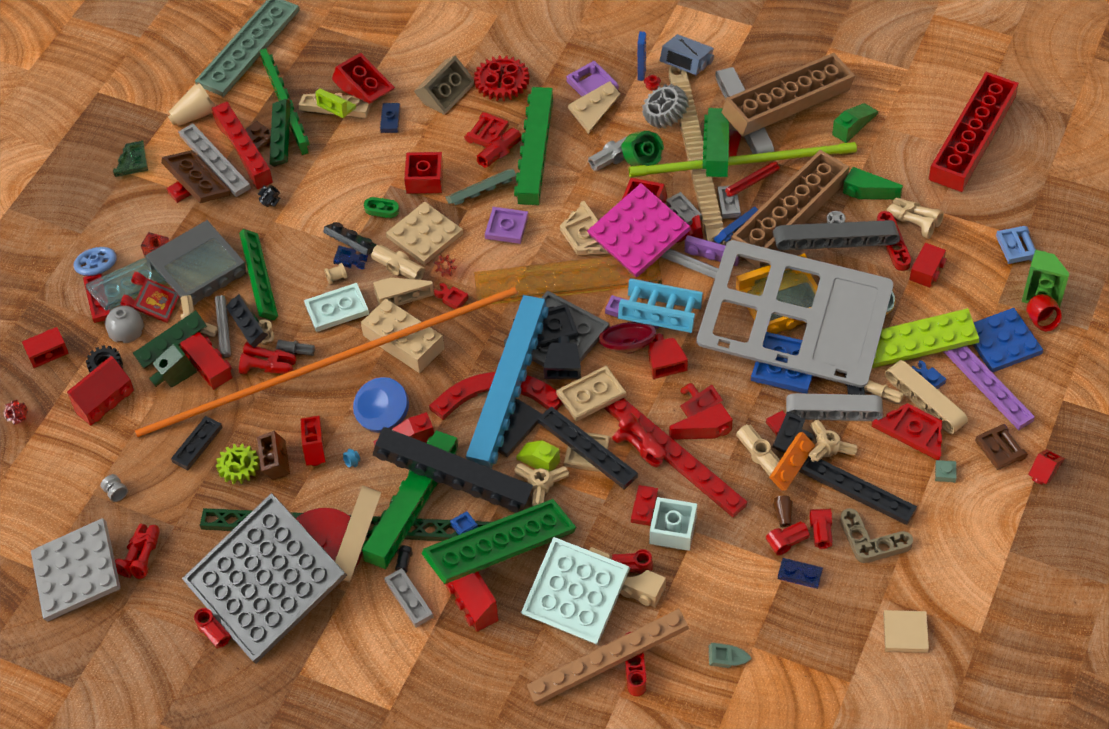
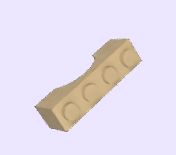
M592 547L589 549L591 552L610 559L609 554ZM649 570L635 577H626L620 594L626 598L636 599L643 605L656 607L666 588V577Z

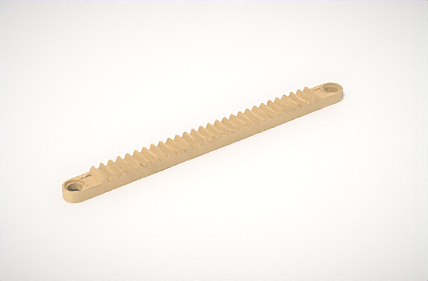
M670 66V84L680 87L688 98L687 103L689 107L686 108L687 113L682 114L683 118L678 119L688 161L703 160V137L687 72ZM679 71L681 74L675 75L673 72ZM705 169L690 170L699 211L702 214L701 220L706 240L715 243L714 238L724 228L712 177H706ZM724 240L721 244L726 245V241Z

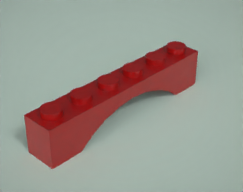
M224 102L212 107L215 123L234 146L256 189L258 190L264 185L272 184L270 168L229 103Z

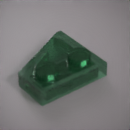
M143 140L125 144L123 153L118 159L119 164L117 168L113 169L114 177L148 171Z

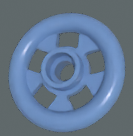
M96 247L86 250L75 259L73 264L74 270L84 276L101 274L115 264L117 255L114 250L107 247Z

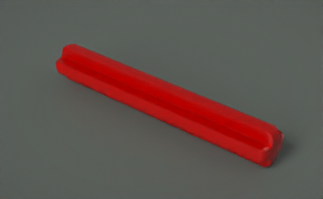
M771 162L725 189L726 195L728 197L734 196L777 172L780 169L778 162Z

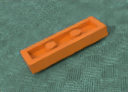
M804 432L796 435L769 476L781 491L787 490L808 458L809 453L816 446Z

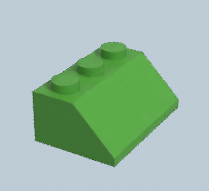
M1035 250L1021 302L1028 303L1032 297L1044 294L1054 298L1060 308L1070 273L1055 254Z

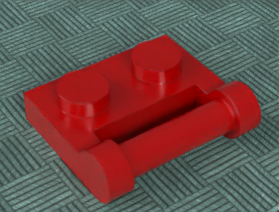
M483 112L472 130L464 136V139L468 143L474 142L488 147L490 141L503 135L509 127V123L504 119ZM487 123V125L484 127L481 133L477 135V133L480 131L483 125Z

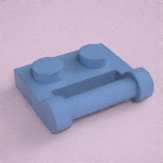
M1027 226L997 231L996 238L1008 264L1026 260L1032 261L1036 249L1029 236L1030 231ZM1018 236L1022 237L1028 251L1025 252Z

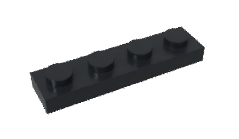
M238 294L230 300L226 306L227 310L248 343L256 348L268 334L244 297Z

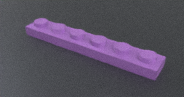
M967 346L943 351L1018 430L1034 421L1035 416Z

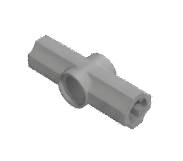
M626 137L618 142L610 141L606 143L603 150L589 157L588 162L594 171H598L612 162L614 164L622 162L624 156L621 144Z

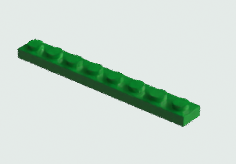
M266 48L260 50L262 63L278 100L288 99L289 93L287 88L283 89L285 87L282 77H278L280 75L277 65H273L275 62L272 54L269 55ZM289 100L291 102L290 128L301 154L305 155L308 154L307 146L310 143L307 135H303L305 133L302 123L298 124L300 122L298 114L293 112L295 110L292 100Z

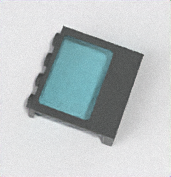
M208 220L145 255L147 266L150 270L156 269L180 298L191 295L193 306L201 299L209 297L213 292L226 287L230 282L241 278L246 273L245 262Z

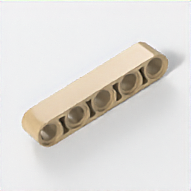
M900 360L885 371L887 380L922 411L942 420V428L949 434H954L968 422L966 414L906 362Z
M363 485L335 560L348 575L343 581L349 583L381 495L380 491Z

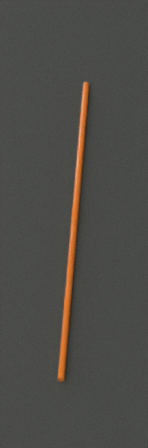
M510 288L135 430L137 437H141L516 295V288Z

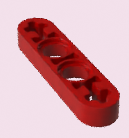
M882 211L877 215L876 221L891 220L896 223L894 216L888 211ZM897 226L900 240L894 245L900 246L901 249H892L894 245L885 246L895 269L906 271L910 268L911 256Z

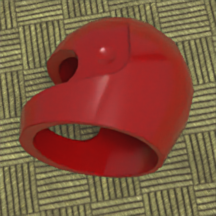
M1039 294L1032 297L1027 304L1026 312L1038 329L1045 332L1052 331L1060 324L1062 313L1056 300L1051 296ZM1054 310L1056 311V318L1051 324L1047 326L1038 324V322L1049 318Z

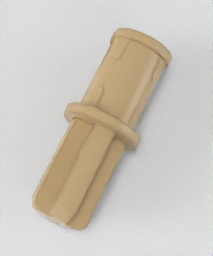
M868 380L867 385L864 387L865 392L880 396L882 399L885 398L897 404L903 400V393L888 388L886 384L883 386Z

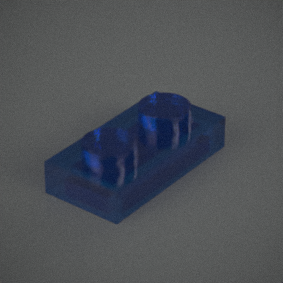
M782 558L777 579L818 589L823 567Z

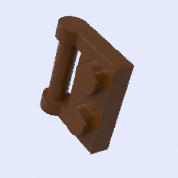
M1005 424L976 436L975 439L997 470L1016 461H1022L1028 456V453L1021 449L1010 435L1009 429ZM999 436L1003 437V439L1006 441V443L1009 445V447L1013 450L1014 453L1010 452V450L1007 448V446L1004 444V442L1000 439Z

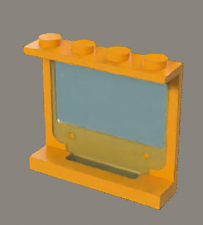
M804 253V254H801V255H798V256H800V257H805V258H807V256L805 255V253ZM771 265L738 275L736 277V289L741 292L761 296ZM787 268L784 271L776 299L781 302L811 308L818 285L811 274ZM748 308L753 319L755 320L757 310ZM773 314L767 332L777 334L806 322Z

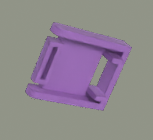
M595 61L567 75V83L582 97L611 81L616 89H619L618 83ZM589 72L592 74L591 76L580 81V77L588 74Z

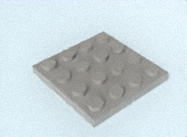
M103 518L31 550L42 616L47 622L121 589L107 521Z

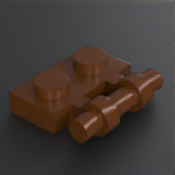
M255 121L245 129L259 152L265 145H270L271 133L269 134L268 128L260 122Z

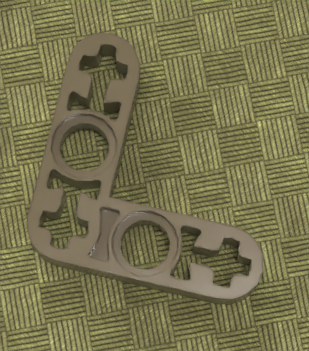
M851 508L845 509L841 514L840 522L859 562L869 563L907 552L912 547L913 537L908 532L901 531L870 540L860 515L856 510ZM847 516H849L851 519H853V526H852V527H851V522H850V520H849V519H846ZM860 532L863 537L855 539L852 537V533ZM900 539H903L904 542L907 541V544L900 542ZM884 543L887 544L890 547V549L887 551H883L878 546ZM864 550L865 552H868V555L861 553V551Z

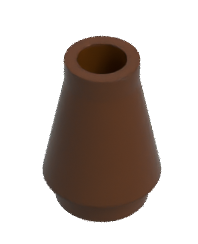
M785 495L774 498L773 503L780 527L792 525L793 501L790 500L789 496Z

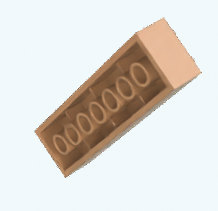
M832 53L726 98L721 113L743 137L850 90L855 75L835 53Z
M819 150L731 236V240L778 251L773 230L781 225L805 224L844 185V180L849 174V166ZM742 257L758 268L765 264V262Z

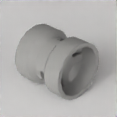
M116 474L105 477L101 482V488L104 492L108 493V497L112 502L122 500L128 493L127 487L121 483L120 478Z

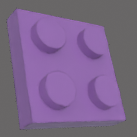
M493 207L485 231V239L521 244L528 220V211Z

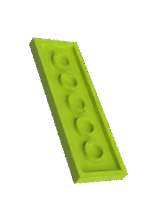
M969 309L882 329L872 368L979 343V336Z

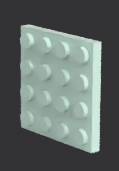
M553 537L521 614L598 645L630 567Z

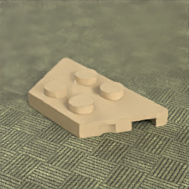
M582 201L577 211H573L569 218L560 225V231L577 255L610 254L587 232L598 219L585 201Z

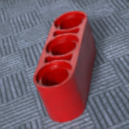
M644 652L624 661L628 692L637 697L642 696L646 692ZM632 662L639 663L636 666L631 665ZM639 681L641 684L634 685L633 682Z

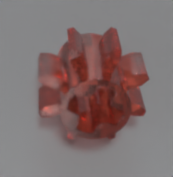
M449 253L444 258L440 254V261L434 262L435 265H438L435 272L440 271L442 277L445 273L451 276V269H457V266L453 265L456 258H449ZM444 261H447L449 266L447 269H444V265H442Z
M17 399L5 404L6 408L3 414L7 422L13 421V424L16 425L27 420L25 416L28 413V409L25 403H19Z

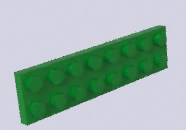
M551 499L426 547L421 554L445 585L552 541L553 537L559 539L575 532L576 526L555 500Z

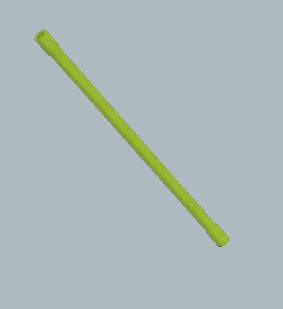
M855 142L831 146L728 157V166L813 157L819 150L828 155L856 153L857 145ZM703 160L632 166L628 169L629 177L702 169Z

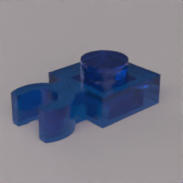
M338 246L333 264L339 265L342 263L343 266L349 268L353 264L359 269H364L368 255H357L354 249Z

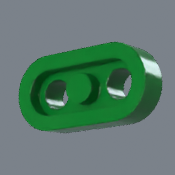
M370 197L364 201V210L368 215L394 218L399 214V205L394 200Z

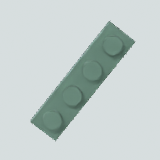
M507 169L446 196L447 202L454 203V205L465 202L464 198L477 197L482 190L490 191L495 189L496 184L500 182L506 184L512 181L511 178L516 176L514 169Z

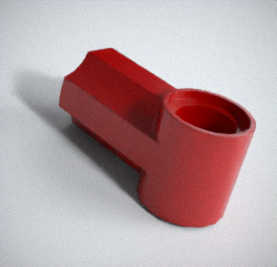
M810 509V527L813 528L814 545L819 549H827L833 544L831 509Z
M800 521L783 530L776 528L766 535V540L775 554L780 556L787 553L793 545L808 539L810 534L805 523Z
M646 549L638 550L636 553L612 554V560L630 567L629 572L642 574L646 570H653L652 555Z
M208 608L197 610L194 620L198 630L217 649L227 645L231 635L217 621L211 610ZM209 619L207 622L201 623L202 620Z

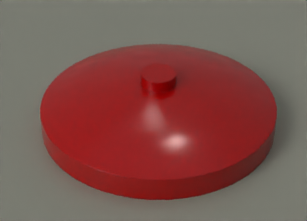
M316 508L296 518L298 522L335 561L351 517L333 508ZM362 551L360 552V555L358 557L355 569L361 560L363 554Z

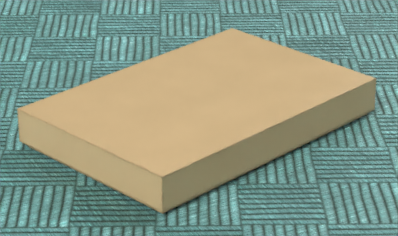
M607 365L556 390V394L575 421L626 397V391Z

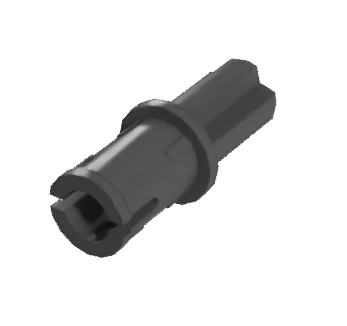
M278 340L276 349L293 353L295 356L297 353L314 355L315 353L314 345L301 344L297 340L294 342Z

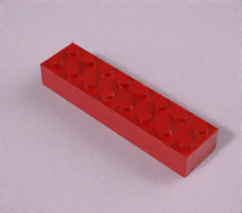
M985 72L934 159L928 180L963 192L1014 102L1018 90V82Z

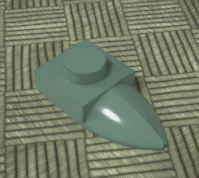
M719 643L708 645L709 666L730 668L731 666L742 665L751 660V656L738 647Z

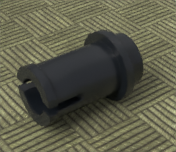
M402 545L397 550L398 558L395 570L397 571L402 568L407 573L410 557L413 556L411 547Z

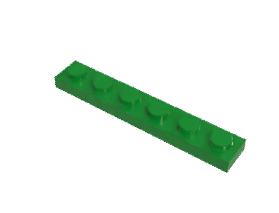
M242 229L239 235L258 315L274 321L278 317L259 235L258 233Z

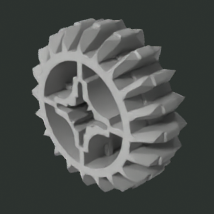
M664 84L663 87L658 86V89L653 90L652 94H647L648 99H645V104L642 105L645 120L651 126L658 129L661 127L666 129L668 125L672 127L673 123H678V119L683 118L682 114L687 113L686 108L689 107L685 92L677 85L674 86L672 84L669 86Z

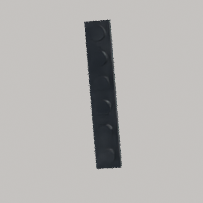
M552 406L538 417L539 424L624 490L638 478V473Z
M808 456L799 470L800 473L905 525H908L917 510V506L822 459L813 462Z

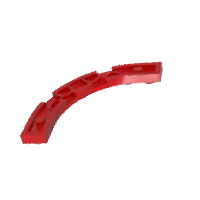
M496 372L478 374L456 383L429 405V409L444 420L464 402L478 396V393L489 391ZM526 375L525 381H522L520 385L521 395L535 400L547 410L551 406L557 410L563 405L554 388L537 378Z

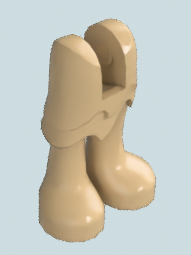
M895 198L893 204L887 208V211L892 213L895 219L920 226L922 236L927 239L932 236L935 227L940 226L944 217V212L939 209L921 207L918 202L907 201L901 198Z

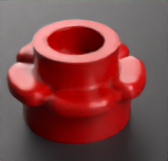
M649 75L644 79L646 88L650 91L657 90L661 79L656 75Z

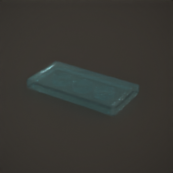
M145 257L87 283L86 289L105 310L119 305L123 295H129L132 298L139 295L143 285H136L131 282L134 272H139L146 278L162 285L167 282L156 269L150 270Z

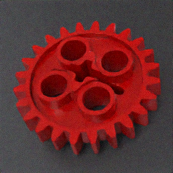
M500 55L498 59L492 57V61L486 59V64L480 63L481 67H477V72H474V84L479 94L483 93V97L489 95V100L495 97L496 101L499 98L505 101L507 97L512 100L513 95L518 97V93L523 94V89H527L530 79L528 67H525V63L520 64V59L515 61L514 57L508 59V55L504 59Z

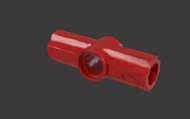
M513 127L502 136L488 143L489 146L477 155L478 164L486 168L497 159L510 153V149L521 141L522 135L520 131Z

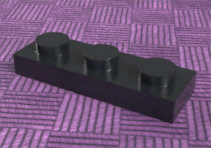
M334 222L324 226L323 233L364 255L371 254L377 245L371 239L358 235L356 231L343 227L341 223Z
M205 416L172 456V463L189 470L223 428L222 424Z

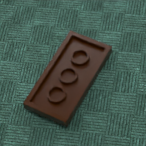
M193 150L162 157L161 163L199 203L230 196L231 190Z

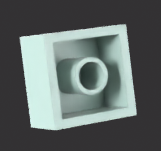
M657 497L650 527V544L690 551L697 518V504Z

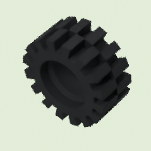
M104 345L102 349L96 347V351L92 350L90 352L91 355L87 356L86 364L89 373L110 356L123 369V361L119 351L116 348L112 349L111 346L106 348Z

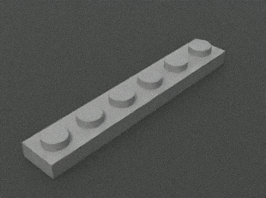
M194 124L179 131V136L221 179L235 197L251 189L248 181Z

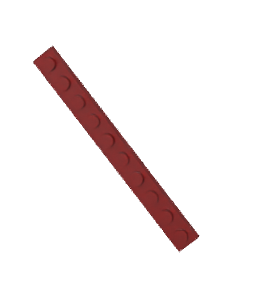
M622 398L604 407L619 422L629 413L636 416L646 432H651L667 451L663 459L731 517L734 518L747 506V501L627 400Z

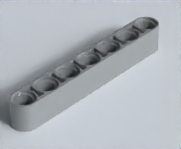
M734 67L716 71V81L725 99L745 90ZM765 128L744 136L752 154L774 152L773 144Z

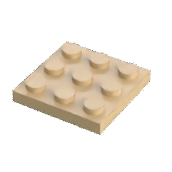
M423 202L387 231L386 237L425 266L463 234V229L432 206Z

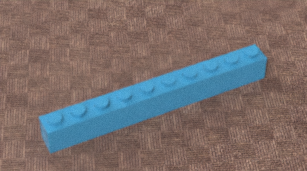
M523 295L466 454V459L492 469L493 464L497 463L498 449L502 447L504 442L503 434L509 428L510 414H513L515 411L516 397L519 398L521 393L520 385L526 379L527 365L530 366L532 362V351L537 347L538 334L542 333L543 319L548 316L549 308L546 307L545 299Z

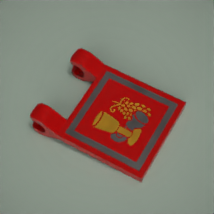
M134 272L131 282L135 285L143 286L136 301L129 295H123L120 305L133 307L139 312L168 323L178 301V294L173 289L150 280L139 272Z

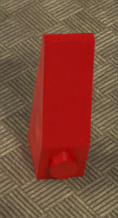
M719 403L670 425L669 436L673 440L715 439L719 436H725L732 431L733 419L722 403Z
M427 412L410 417L391 429L424 443H427L428 438L434 435L433 425Z
M320 415L301 418L302 448L306 466H317L325 463Z

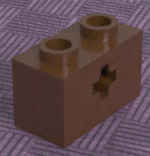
M275 431L258 436L257 443L261 472L272 480L290 474L286 440Z

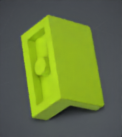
M321 88L315 91L317 106L342 118L356 109L355 104Z

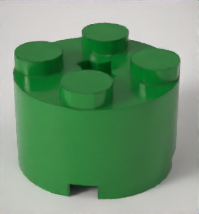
M639 131L628 135L621 144V149L625 160L631 167L656 165L661 160L664 144L658 134L651 131Z

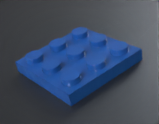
M1015 308L973 322L979 336V343L972 345L992 373L1043 353V348Z
M766 332L763 347L791 355H798L802 340ZM779 356L776 358L777 361L785 363L788 361V359ZM756 361L751 381L808 394L813 375Z

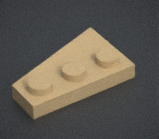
M609 81L570 103L568 109L589 134L606 111L616 102L620 93Z

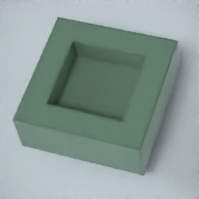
M936 460L935 481L955 483L956 461Z

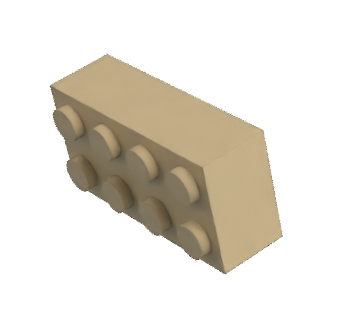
M385 299L361 322L363 336L373 341L418 324L421 321ZM429 327L379 347L420 373L444 350L443 335Z

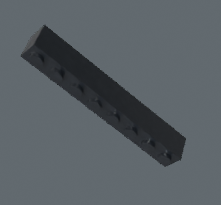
M384 426L372 456L377 457L379 460L388 461L399 468H406L417 475L426 476L437 483H444L455 490H461L471 494L473 497L482 498L493 505L505 507L514 513L524 510L533 487L529 483Z

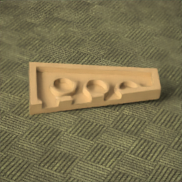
M335 93V95L356 105V109L347 116L367 117L372 103L369 104L352 95L342 96V93ZM303 94L299 102V110L333 114L317 106L316 94Z

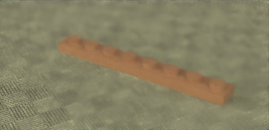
M677 609L527 684V687L537 706L688 630L689 627L680 609Z

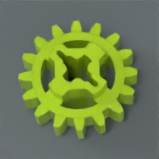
M233 444L232 449L226 447L227 452H220L221 458L216 459L218 463L216 468L220 477H224L225 482L231 480L232 484H235L236 481L243 484V479L250 481L249 476H256L255 470L260 469L258 464L260 460L256 450L252 451L251 446L245 448L244 444H241L240 447Z

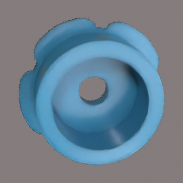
M348 449L347 452L343 453L346 466L357 467L358 462H360L358 452Z

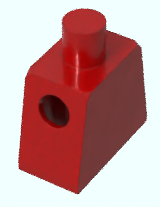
M656 334L653 342L648 345L652 379L688 371V359L676 339H664L663 334Z

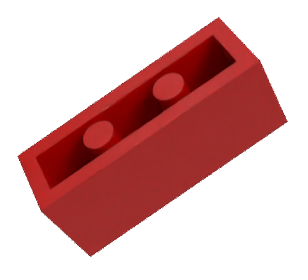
M197 332L180 343L182 351L213 390L232 379L230 363L222 359L220 351L212 347V343L207 336L204 337L200 332Z

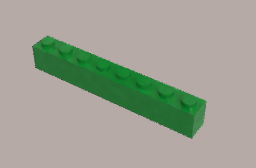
M532 87L531 94H528L527 103L529 107H526V117L528 118L524 120V130L526 132L522 133V143H524V146H520V156H522V159L518 160V170H520V173L517 172L516 174L518 186L514 188V197H517L518 204L539 205L553 106V88Z
M436 430L434 435L430 436L427 440V444L456 455L458 451L457 437ZM409 470L408 477L401 482L398 493L391 498L390 506L387 510L383 511L380 522L373 527L369 540L363 543L361 551L363 552L365 562L387 569L436 488L437 482Z

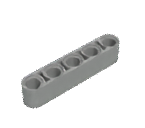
M794 393L786 397V413L787 411L806 420L873 421L883 418L882 398L877 395Z

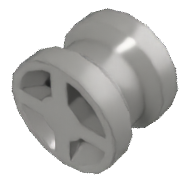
M832 211L827 215V223L845 222V215L840 211Z

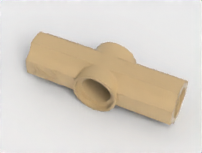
M382 245L374 247L371 254L372 259L385 265L392 274H402L409 279L415 280L423 278L424 267L411 261L404 252H394Z
M746 424L741 427L736 436L751 453L752 460L760 464L770 476L780 460L771 450L770 443L762 439L751 424Z

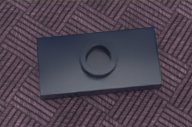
M382 103L381 133H398L400 103Z

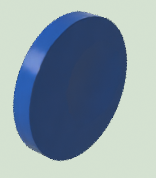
M386 377L375 378L365 383L357 392L353 403V411L357 421L365 429L375 433H381L383 426L393 429L399 425L406 417L409 409V398L406 390L394 379Z

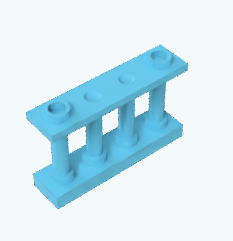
M630 278L628 286V296H630V299L620 300L618 319L692 333L695 313H692L693 308L701 310L703 292ZM638 298L649 300L647 304L636 302ZM656 301L667 303L666 308L655 306ZM674 305L685 306L684 311L673 308Z

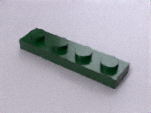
M288 99L272 103L270 165L273 167L288 163L291 104Z
M195 310L134 351L133 354L143 369L153 364L171 345L176 343L179 346L182 341L200 332L207 325Z

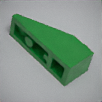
M866 103L845 110L834 120L832 135L847 143L878 114V111Z
M852 167L844 180L843 186L844 194L857 199L894 200L895 198H901L903 185L856 167Z

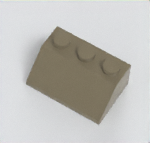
M453 56L444 60L414 92L424 105L442 114H446L474 85V78L459 59Z

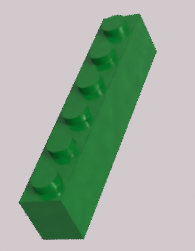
M708 108V115H704L702 169L706 170V177H728L729 121L721 113L723 108Z

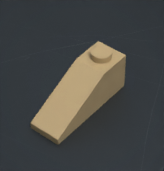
M391 277L373 282L379 305L385 299L399 306L434 295L432 281Z

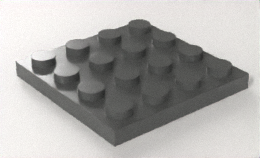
M547 290L541 297L545 299L546 307L550 309L567 304L579 335V337L570 339V343L577 344L581 363L599 341L600 333L609 328L610 324ZM508 337L504 340V346L506 345ZM549 346L533 350L532 361L544 367Z

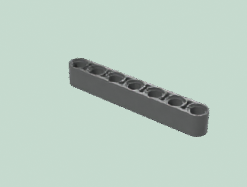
M891 220L781 225L773 230L776 246L779 250L894 245L900 240L896 223Z

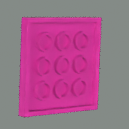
M640 183L589 228L587 232L637 278L688 233L691 228Z

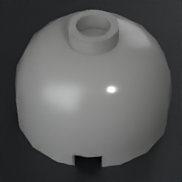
M118 306L107 315L105 327L109 338L114 342L123 341V343H129L141 336L144 322L140 313L133 307Z

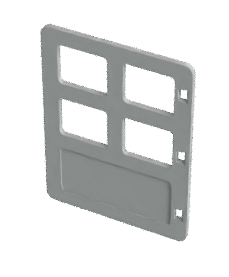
M731 240L725 246L697 335V344L703 348L862 388L867 385L893 289V281L886 277ZM741 256L771 265L761 296L727 287L736 257ZM789 268L820 277L811 308L781 302L776 299L785 269ZM723 302L757 310L748 342L744 343L713 334ZM773 314L807 323L798 355H791L763 347L768 325ZM719 341L730 344L729 348L718 346ZM777 356L788 359L787 363L777 361ZM835 371L847 374L846 378L836 376Z

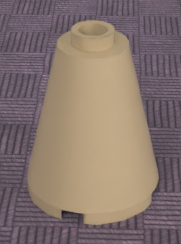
M197 82L169 111L170 115L168 118L173 125L181 126L213 114L212 107H215V104L211 101L202 85Z

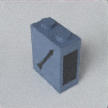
M677 34L662 46L660 61L697 75L713 62L714 48Z

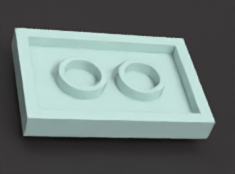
M357 283L304 300L316 332L369 315L368 307Z

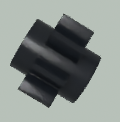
M264 185L258 193L260 196L259 201L266 207H270V205L275 207L281 199L279 197L280 192L272 185L268 187Z

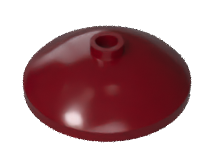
M621 323L613 325L600 333L599 341L602 346L609 350L630 354L649 345L656 337V329L654 326L644 323Z

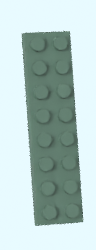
M266 0L198 76L195 84L199 82L204 89L224 97L261 55L260 50L267 48L300 11L299 6L285 0Z

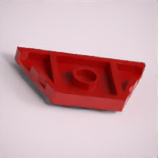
M908 403L900 406L897 410L888 412L886 417L880 420H873L871 427L936 460L941 459L942 420Z

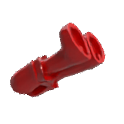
M246 341L240 357L239 374H247L250 368L265 369L264 372L270 374H285L294 370L292 365L296 363L297 357L292 353L279 349L271 351L259 346L254 348ZM254 356L264 357V358H268V359H267V360H263V359H260V358H256V357H254Z
M632 413L624 416L618 424L620 429L614 433L612 440L618 444L624 441L630 442L648 464L655 468L659 467L667 451L651 432H646L636 416Z
M139 524L127 545L129 551L126 558L115 559L119 575L131 578L133 575L138 579L146 577L149 570L147 566L151 550L156 548L160 529L157 525L147 527L146 524Z

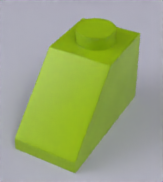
M541 440L526 443L516 456V459L535 469L542 468L550 472L559 464L560 453L559 448Z

